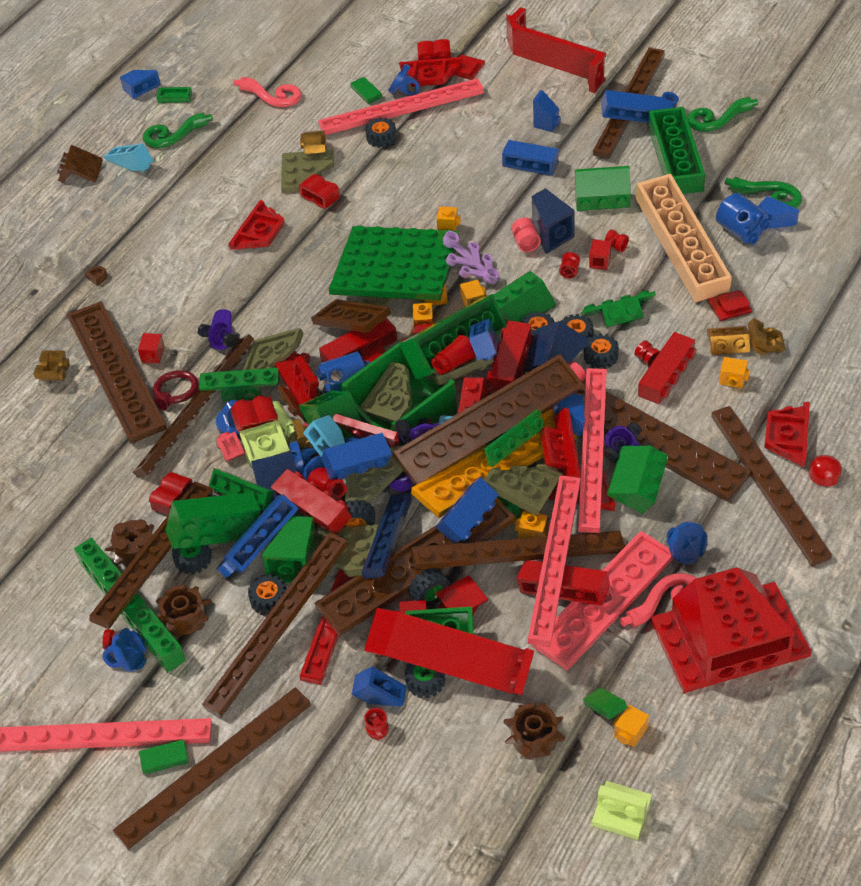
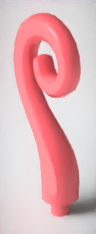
M241 77L240 80H234V86H239L240 90L253 92L261 100L275 107H290L301 100V91L295 85L284 84L279 86L275 91L276 97H273L259 82L252 78ZM288 91L293 93V95L289 98H286V94L284 92Z
M676 573L664 577L653 587L646 601L641 606L627 611L626 616L620 618L622 626L630 625L634 628L646 623L653 616L663 593L667 589L676 586L671 591V599L673 600V597L684 589L682 585L687 586L697 577L686 573Z

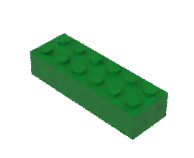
M684 107L649 111L648 128L662 175L671 174L682 194L703 192L706 175Z
M493 294L477 299L399 343L416 379L436 372L432 366V359L459 335L469 338L471 325L490 319L496 336L502 333V329L506 328L507 323Z

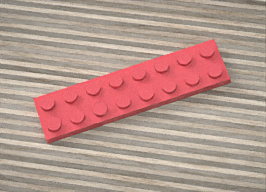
M640 531L602 570L607 571L610 588L603 605L572 601L556 617L551 647L532 644V647L568 671L674 559L669 548Z

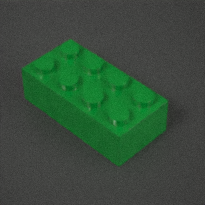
M253 492L172 501L165 531L173 549L238 541L260 515L261 509Z

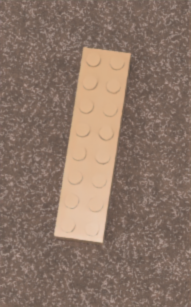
M668 174L637 183L636 200L693 301L699 302L729 293L732 277L672 175Z

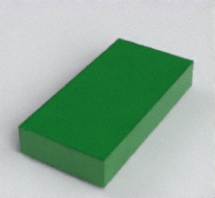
M365 77L350 83L351 88L367 104L382 98V93Z
M159 88L157 103L190 102L192 88Z
M601 687L583 698L585 706L607 719L613 718L628 708L625 700Z
M184 740L139 751L143 775L189 763Z

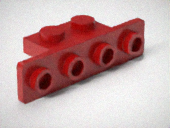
M302 356L295 357L294 360L288 359L275 363V368H278L280 376L299 405L317 397L318 377L314 376L310 365L304 361Z
M564 408L554 417L556 429L544 427L540 430L545 464L548 467L562 469L564 476L581 478L570 412L568 408Z

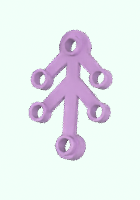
M447 231L443 237V244L448 248L453 247L463 257L450 253L446 258V263L450 266H455L456 263L467 265L462 266L459 271L460 276L463 278H469L472 275L482 278L487 284H496L499 281V272L492 267V256L483 254L480 259V246L476 242H470L467 250H465L458 243V234L453 231Z

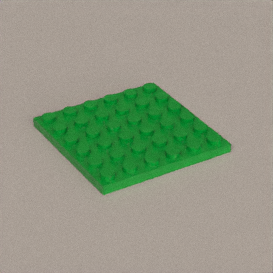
M353 226L329 286V295L441 301L444 285L446 284L451 267L446 263V258L450 253L455 254L456 251L453 247L448 248L443 244V237L447 231L453 230ZM453 231L457 233L460 238L459 231Z

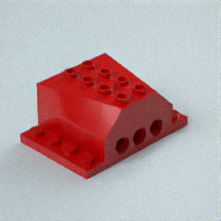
M738 567L694 579L673 597L672 611L651 616V624L683 693L811 657L812 653L775 581L761 585L756 574Z

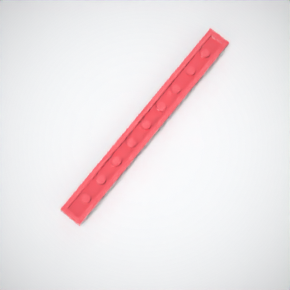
M477 78L318 120L320 129L325 130V135L364 126L367 123L369 124V121H374L373 119L375 118L389 119L484 93V88Z
M587 368L585 423L583 428L578 532L600 533L607 369Z
M559 477L528 635V644L551 647L581 478Z
M211 718L0 727V752L164 745L184 740L185 744L211 743L213 723Z

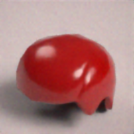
M820 455L812 461L809 477L818 485L833 486L837 484L843 468L840 461L835 457Z

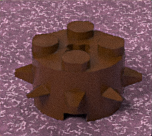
M143 519L117 523L111 535L110 541L112 545L105 548V551L115 553L116 557L113 564L116 566L124 564L128 567L153 535L154 525H148Z
M186 585L174 586L165 591L166 595L163 598H157L156 600L160 611L157 618L163 620L164 626L173 636L180 637L192 634L197 630H201L205 625V621L209 620L204 606L212 601L211 599H202L199 587L197 586L193 588H187Z
M536 703L519 705L514 717L504 719L503 721L511 729V736L505 740V743H513L514 748L526 759L531 760L545 755L549 756L550 752L556 748L557 742L565 741V736L558 731V724L564 718L562 716L556 717L555 713L546 706V703H542L539 706H536Z

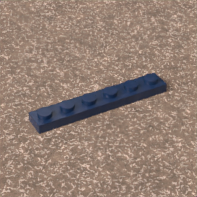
M410 493L390 496L362 569L364 579L385 576L412 501Z

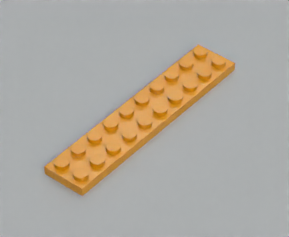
M552 408L541 415L544 427L556 429L554 421L556 413H553ZM540 431L494 467L488 465L484 447L450 468L415 485L411 489V494L434 515L440 518L449 511L472 482L480 477L484 480L492 468L510 470V467L514 466L528 467L542 459L544 452Z

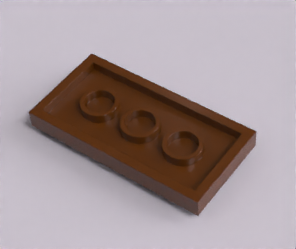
M335 299L312 316L311 320L313 324L323 327L327 326L335 329L368 333L377 324L382 323L391 314V311L386 306Z

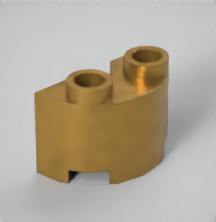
M325 130L309 131L301 134L300 145L301 149H304L305 154L326 152Z
M755 318L748 323L750 339L755 352L767 355L766 352L777 351V354L786 350L781 331L773 327L763 328L764 323Z
M43 350L39 358L40 364L36 365L33 372L35 379L41 381H64L65 371L70 367V360L66 358L65 350Z

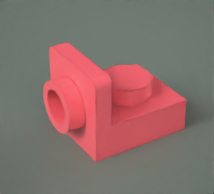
M225 432L216 439V446L220 449L226 463L245 455L235 432Z

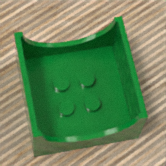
M399 343L341 384L342 391L351 392L361 422L396 432L395 421L390 423L367 415L360 408L390 363L396 362L405 365L409 370L412 410L400 419H405L410 429L419 426V420L422 418H430L434 425L439 423L440 416H455V413H457L455 381L450 379L442 387L434 384L426 377L416 379ZM398 436L397 438H399L400 446H404L405 444L401 440L400 436Z

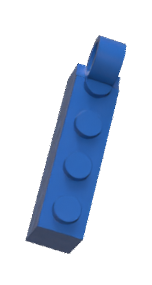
M605 90L601 101L602 116L605 118L648 123L649 111L676 108L679 98L673 92H664L662 97Z
M284 494L277 496L230 548L216 570L225 578L229 577L235 570L238 573L243 572L299 508Z

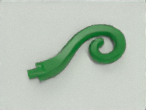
M750 97L738 99L715 121H713L714 113L708 108L694 109L687 116L690 128L701 132L717 130L725 126L737 114L752 110L753 106L758 105L757 98L751 100ZM704 115L703 123L698 122L696 117Z
M204 112L189 117L170 136L167 126L161 124L153 125L144 131L142 139L145 145L151 148L167 147L181 140L190 131L207 126V122L213 121L212 114L205 115ZM161 132L157 135L158 139L151 138L154 133Z
M727 177L724 183L730 186L729 190L740 194L778 190L771 195V198L780 201L779 199H786L789 194L793 199L783 203L794 208H798L802 203L801 192L789 183L781 181L751 182L738 177L733 179Z

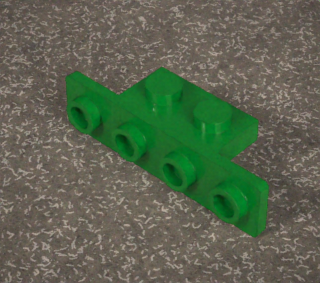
M649 290L639 292L637 296H622L618 301L613 302V299L602 302V305L595 306V304H590L584 307L580 316L585 315L586 317L602 313L606 328L640 320L644 317L640 302L652 300L656 293L655 291L649 292Z
M278 368L201 373L199 388L201 391L220 390L222 401L253 400L255 397L262 395L260 387L278 385Z
M540 410L533 411L498 439L485 446L484 451L490 467H494L544 428Z

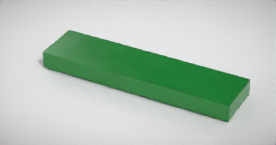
M213 468L209 487L225 495L253 492L260 509L263 511L271 504L274 492L217 468Z

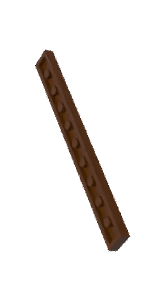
M648 48L625 90L626 93L645 94L665 56V50ZM610 118L593 149V156L610 159L630 121Z
M250 334L240 338L213 372L229 371L232 367H235L241 361L240 356L246 354L251 349L250 344L254 338ZM199 389L132 473L138 478L143 475L148 476L155 469L154 464L162 460L166 455L165 450L176 443L178 440L176 438L177 435L183 433L189 425L187 423L189 420H193L199 414L198 409L200 406L203 407L210 400L208 396L217 390L201 391Z
M731 406L713 411L712 419L744 467L751 470L752 479L811 567L831 560L832 554Z
M194 481L180 500L211 497L213 488ZM169 515L89 615L90 622L110 629L172 548L165 531Z
M621 532L571 534L567 557L620 553L625 547ZM548 536L412 547L411 555L415 570L525 561V559L540 560L544 559Z
M331 532L328 533L204 700L202 706L206 710L222 718L349 545L346 539Z
M296 687L114 828L112 830L114 835L129 850L310 707V701Z

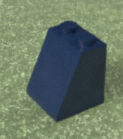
M546 188L532 196V220L541 238L542 248L548 254L575 237V210Z
M560 321L537 328L523 370L530 372L559 354L569 364L587 345L589 339Z
M292 451L251 461L256 484L272 490L271 486L286 469L293 473L297 471ZM274 492L271 502L277 497Z

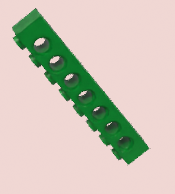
M90 538L75 547L74 551L79 564L103 594L106 595L121 576V572L94 539ZM137 593L120 615L131 629L140 635L147 649L168 673L186 661L182 648Z

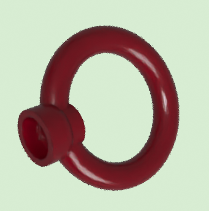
M184 370L171 371L160 376L153 386L156 406L162 410H167L171 404H178L191 399L199 389L198 378L193 373ZM185 378L191 382V388L184 394L171 396L168 392H161L162 385L171 379Z

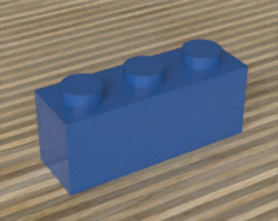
M508 140L502 152V166L553 176L559 163V149Z
M487 319L471 325L469 340L477 360L483 359V361L495 357L494 354H497L498 338L491 320Z
M382 432L326 448L322 455V461L330 480L334 478L340 480L352 473L357 472V474H361L369 468H382L386 466L392 453Z
M481 477L470 484L435 527L453 544L460 540L464 542L472 533L469 530L473 526H478L484 519L483 513L485 511L489 512L495 506L496 502L494 500L499 494Z

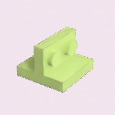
M278 420L239 432L249 467H252L251 461L290 452Z
M606 781L605 785H601L598 791V805L592 819V826L638 840L652 800V794Z

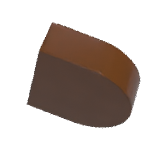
M95 266L85 272V277L98 286L107 279V272L104 267Z

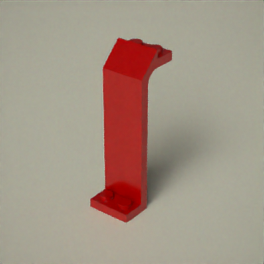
M520 7L512 16L506 14L507 42L513 55L588 79L589 92L596 93L606 81V77H604L605 52L527 28L525 8Z
M381 608L376 609L364 651L370 652L374 656L393 658L519 697L523 694L535 650L525 648V650L404 613Z

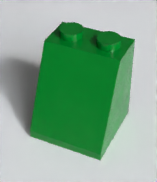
M332 390L299 405L308 425L314 420L330 415L333 419L335 414L360 421L353 397L349 391ZM338 426L342 431L344 439L356 438Z
M292 516L262 554L267 577L268 574H272V577L275 575L279 576V580L282 579L284 583L293 582L316 551L315 542L317 537L313 517Z

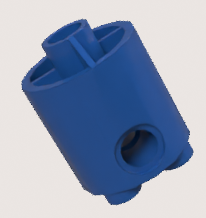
M733 193L724 199L716 213V221L719 225L742 242L752 245L758 241L763 231L767 230L771 225V221L768 220V213L740 193Z
M354 352L319 363L316 372L319 381L323 380L324 388H322L323 394L332 390L342 391L341 384L370 364L368 360L363 362L359 352ZM335 376L339 381H334L331 377Z

